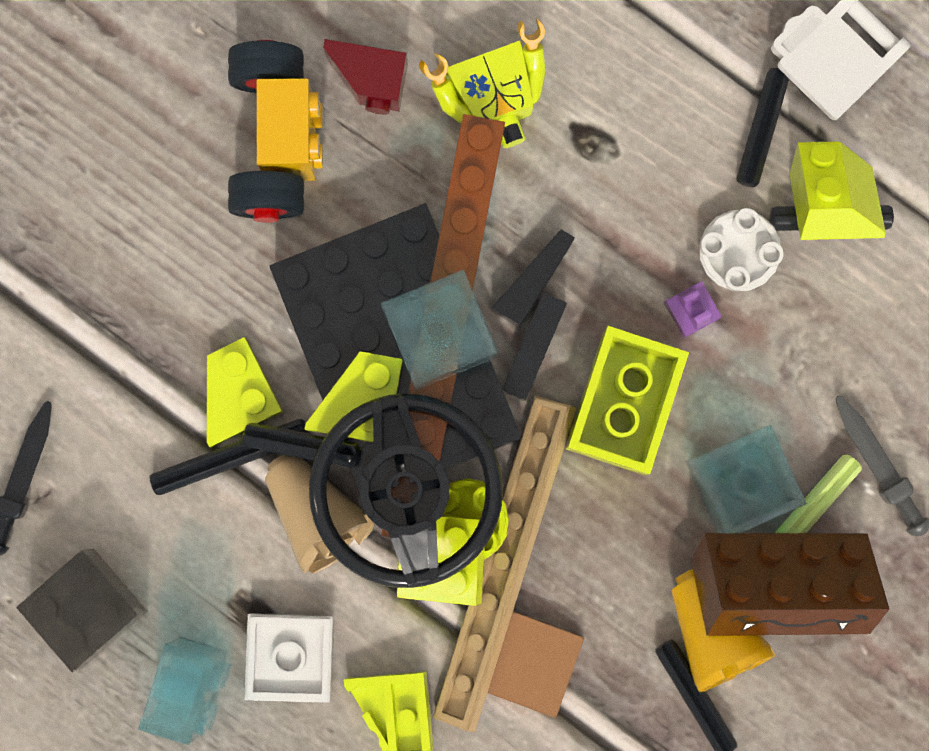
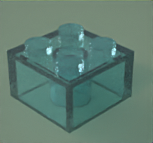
M464 270L381 303L416 390L497 357L498 351Z
M771 425L756 429L685 461L718 533H742L807 504Z
M181 636L166 643L138 730L186 745H190L200 735L204 736L207 729L211 730L219 705L213 703L215 693L217 694L220 688L225 687L231 670V664L225 662L228 651Z

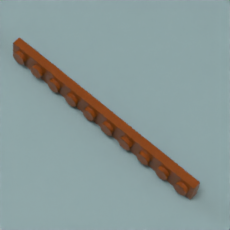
M463 114L409 394L426 395L451 404L505 122ZM409 411L422 449L433 454L440 462L447 422L433 415ZM409 477L399 478V486L392 488L394 498L401 497L402 503L411 502V494L418 492L417 483H409ZM382 529L381 536L390 537L388 531Z

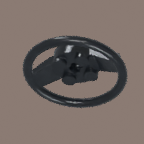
M393 394L375 398L361 404L343 416L322 441L314 458L309 480V501L313 521L322 541L332 555L358 576L373 583L396 588H415L435 584L450 578L468 566L481 553L490 540L498 523L503 499V482L499 461L490 441L481 428L468 415L453 405L440 399L420 394ZM409 411L433 415L456 428L472 445L484 474L485 501L478 525L467 542L452 556L438 563L436 521L443 516L449 501V480L443 465L433 454L422 449ZM372 418L374 458L367 464L360 479V501L366 515L379 528L388 531L402 570L379 566L353 551L334 526L327 503L328 473L336 452L344 440L356 428ZM409 477V483H417L418 492L411 494V502L402 503L401 497L394 498L392 488L399 486V478Z

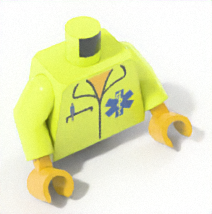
M537 17V30L532 35L524 34L525 29L522 20L517 24L518 34L526 43L523 47L519 40L449 67L446 59L434 52L439 63L437 69L432 72L428 71V67L423 60L419 62L420 71L433 80L431 87L442 110L458 123H462L463 114L505 122L501 143L503 148L516 146L526 140L519 120L532 115L533 104L541 99L546 68L543 45L539 42L545 35V29Z

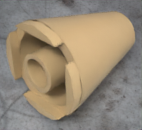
M284 454L277 457L267 467L269 472L265 477V482L299 567L305 574L308 570L311 574L317 573L333 565L338 560L322 541L313 521L309 501V480L312 466L303 458L290 457ZM327 480V503L334 526L348 546L352 543L353 539L360 545L372 532L374 523L363 510Z

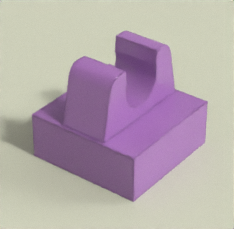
M702 281L664 302L683 338L722 318Z

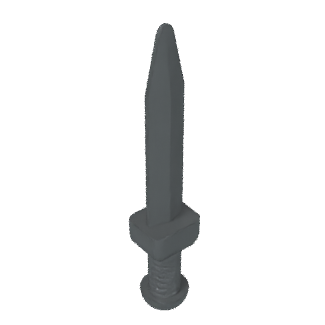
M837 396L835 400L844 427L882 487V490L878 492L885 503L893 504L897 507L909 526L906 531L910 535L918 537L926 534L929 530V518H923L910 497L913 494L911 482L907 477L901 478L864 418L842 396Z

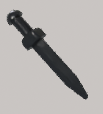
M49 401L42 405L28 427L3 496H0V556L4 555L10 548L6 544L15 519L23 518L29 507L28 504L24 503L48 437L52 404Z

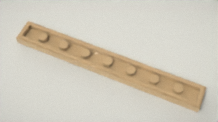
M534 396L503 494V501L506 504L509 517L507 536L499 550L484 560L482 604L477 606L468 605L433 718L467 732L476 731L577 409L571 405Z

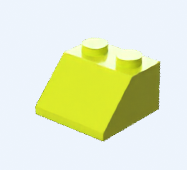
M840 141L798 142L789 175L800 240L884 238L886 231L873 167Z

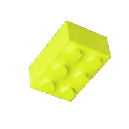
M607 326L602 333L565 449L641 475H649L689 352Z

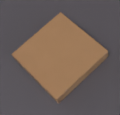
M513 611L487 693L556 718L584 637Z

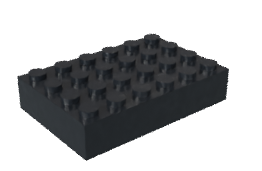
M426 203L269 265L322 400H324L359 352L403 359L397 394H409L439 241V233ZM469 309L451 405L468 415L481 428L493 449L496 450L520 440L522 436ZM447 423L440 463L443 465L444 470L478 457L468 440L449 423ZM346 438L345 441L355 442L361 448L358 465L350 468L360 493V479L367 464L374 458L373 442Z

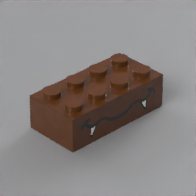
M705 533L691 558L707 636L871 634L890 609L868 533Z

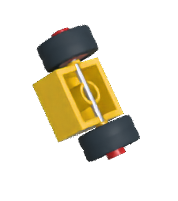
M257 40L233 45L228 52L229 85L241 91L257 93V165L261 171L242 172L229 177V213L240 217L253 218L254 221L263 223L278 222L279 219L299 216L304 211V181H316V169H323V144H320L319 134H316V128H323V105L319 100V92H313L309 80L304 79V55L301 48L274 40Z

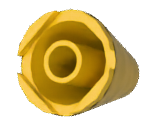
M693 569L675 578L677 586L671 590L694 684L699 693L734 679L746 670L750 671L775 657L772 646L762 635L707 636Z

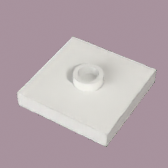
M249 613L247 622L245 700L330 703L334 616Z

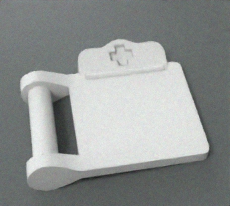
M841 0L827 15L817 6H810L801 15L788 19L782 33L773 42L771 50L774 55L781 59L777 64L778 68L834 121L842 116L912 45L904 37L899 40L859 0ZM846 12L888 52L883 58L841 19Z

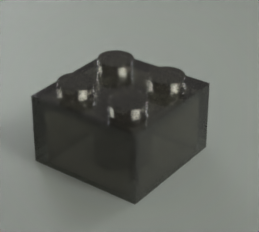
M94 548L84 549L77 553L16 607L72 673L89 664L148 612Z

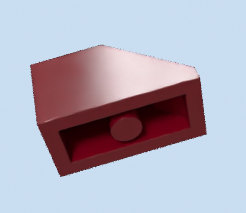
M324 39L323 48L326 59L359 105L365 106L366 111L375 114L387 115L390 110L400 112L408 67L407 53Z

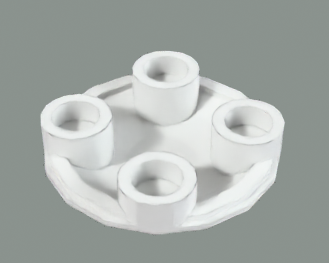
M750 208L730 210L715 217L705 228L699 243L700 261L706 274L718 286L732 291H750L765 284L776 272L777 266L783 258V249L774 226L762 215L757 214L756 211Z

